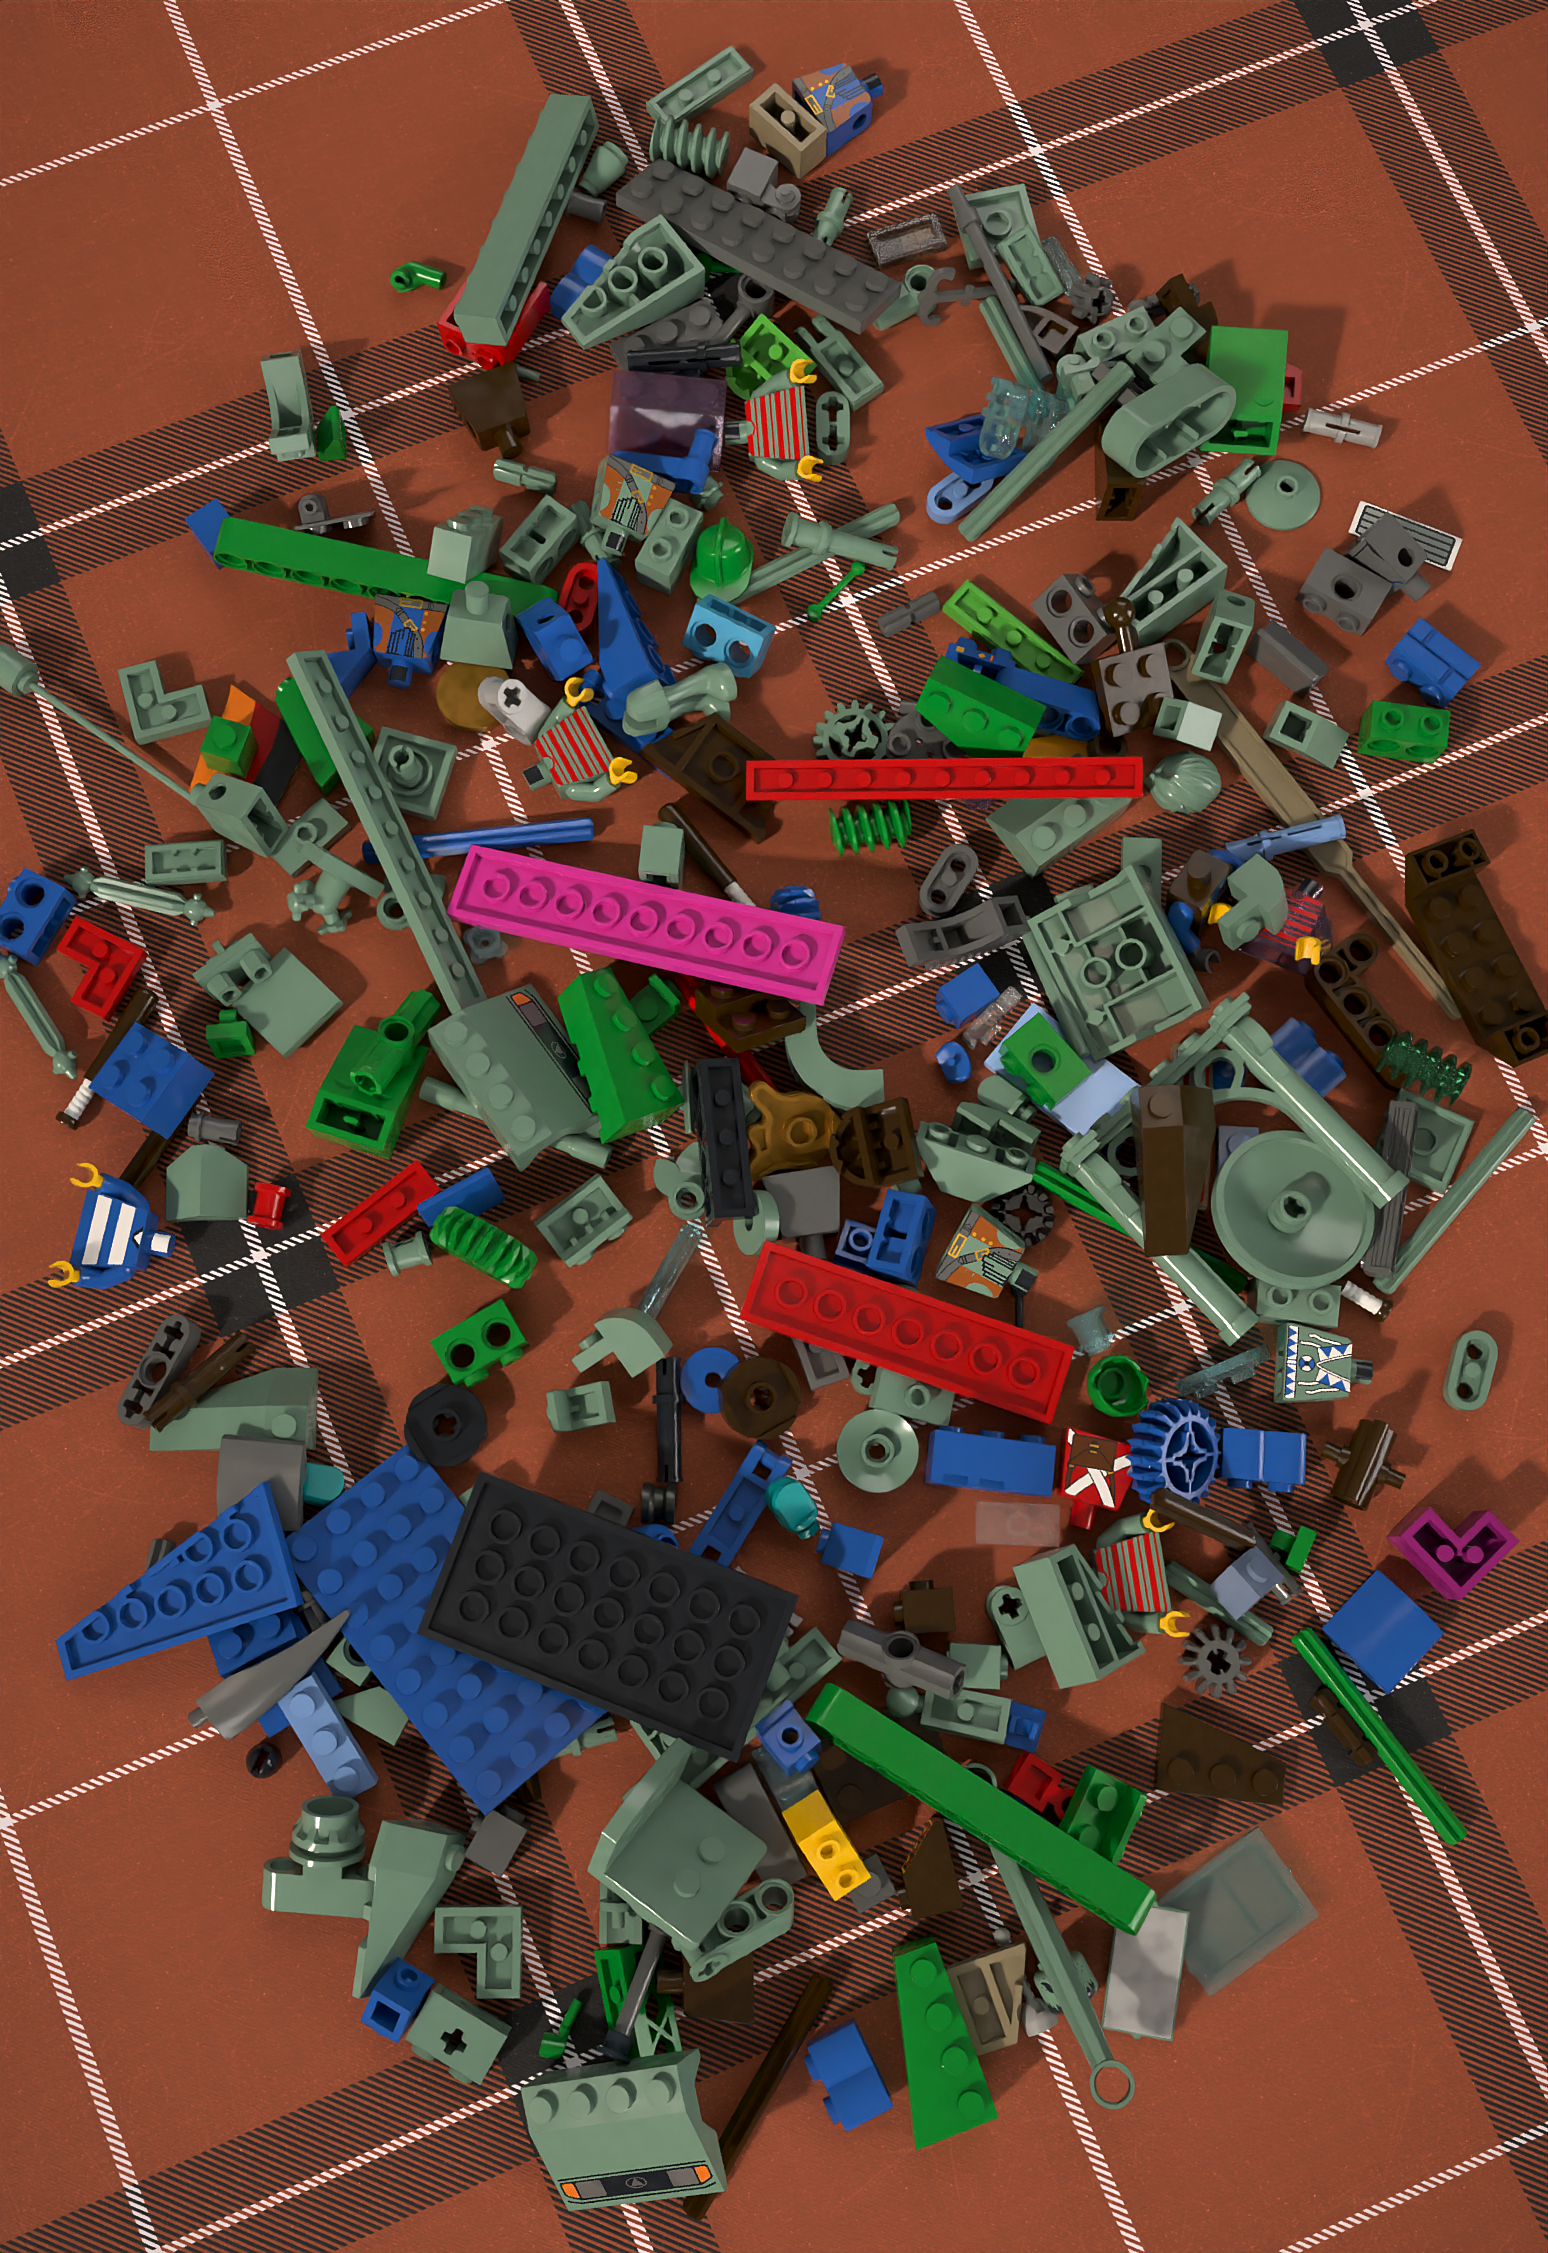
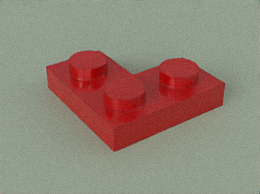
M75 916L56 948L60 954L89 968L70 1002L107 1022L112 1018L149 955L145 950Z

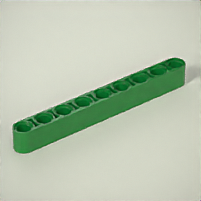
M232 517L222 519L213 554L216 562L228 568L374 600L376 593L443 603L448 604L450 607L455 590H465L468 583L481 581L489 587V594L502 595L509 599L517 631L521 632L523 630L515 617L516 615L547 596L557 604L560 597L558 592L547 586L481 572L464 584L427 574L429 560ZM550 616L541 620L539 624L551 620Z
M832 1683L825 1684L804 1719L812 1730L1117 1929L1132 1936L1138 1935L1157 1897V1894L1150 1887L849 1692Z

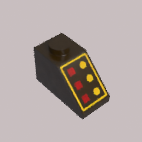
M939 1815L932 1816L900 1870L903 1882L895 1884L901 1910L910 1909L913 1920L964 1908L943 1820Z

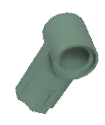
M916 265L907 271L905 280L900 282L902 283L900 296L873 322L876 330L883 331L913 314L918 316L920 304L917 301V296L921 292L919 290L925 289L928 278L935 271L932 267ZM938 303L930 307L928 315L935 311Z

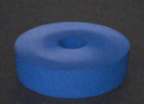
M716 1347L705 1348L694 1353L684 1364L680 1377L681 1389L688 1403L700 1412L720 1414L717 1388H709L705 1383V1379L712 1373L719 1375L723 1379L727 1371L739 1362L738 1358L731 1352Z

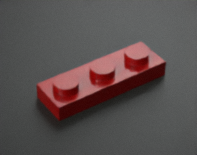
M415 1160L326 1229L320 1236L341 1263L348 1268L419 1213L416 1208L418 1204L442 1192V1190L419 1161Z

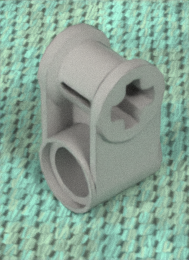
M490 676L485 678L478 688L480 704L503 725L504 729L513 738L525 745L531 746L552 710L517 679L508 678L504 680L501 677Z

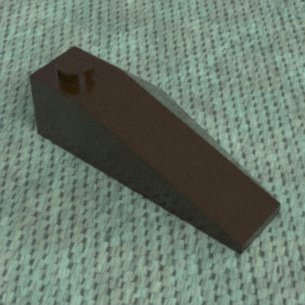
M1180 1084L1138 1087L1130 1095L1145 1258L1187 1255L1216 1132L1212 1089Z

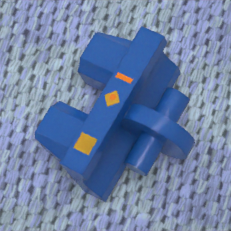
M960 637L955 644L950 642L946 652V658L994 681L999 671L1004 668L1015 667L1016 664L1015 661H1012L1011 651L996 648L992 650L991 654L976 650L978 645L974 640Z

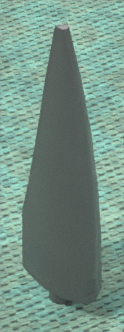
M346 1609L292 1647L229 1676L195 1700L199 1707L188 1714V1720L191 1725L199 1728L209 1721L228 1741L233 1740L239 1733L245 1731L261 1718L306 1674L351 1614L350 1610Z

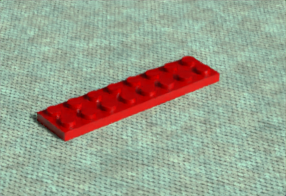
M766 1240L760 1252L738 1320L878 1368H885L930 1386L1047 1426L1052 1424L1075 1349L1074 1346Z

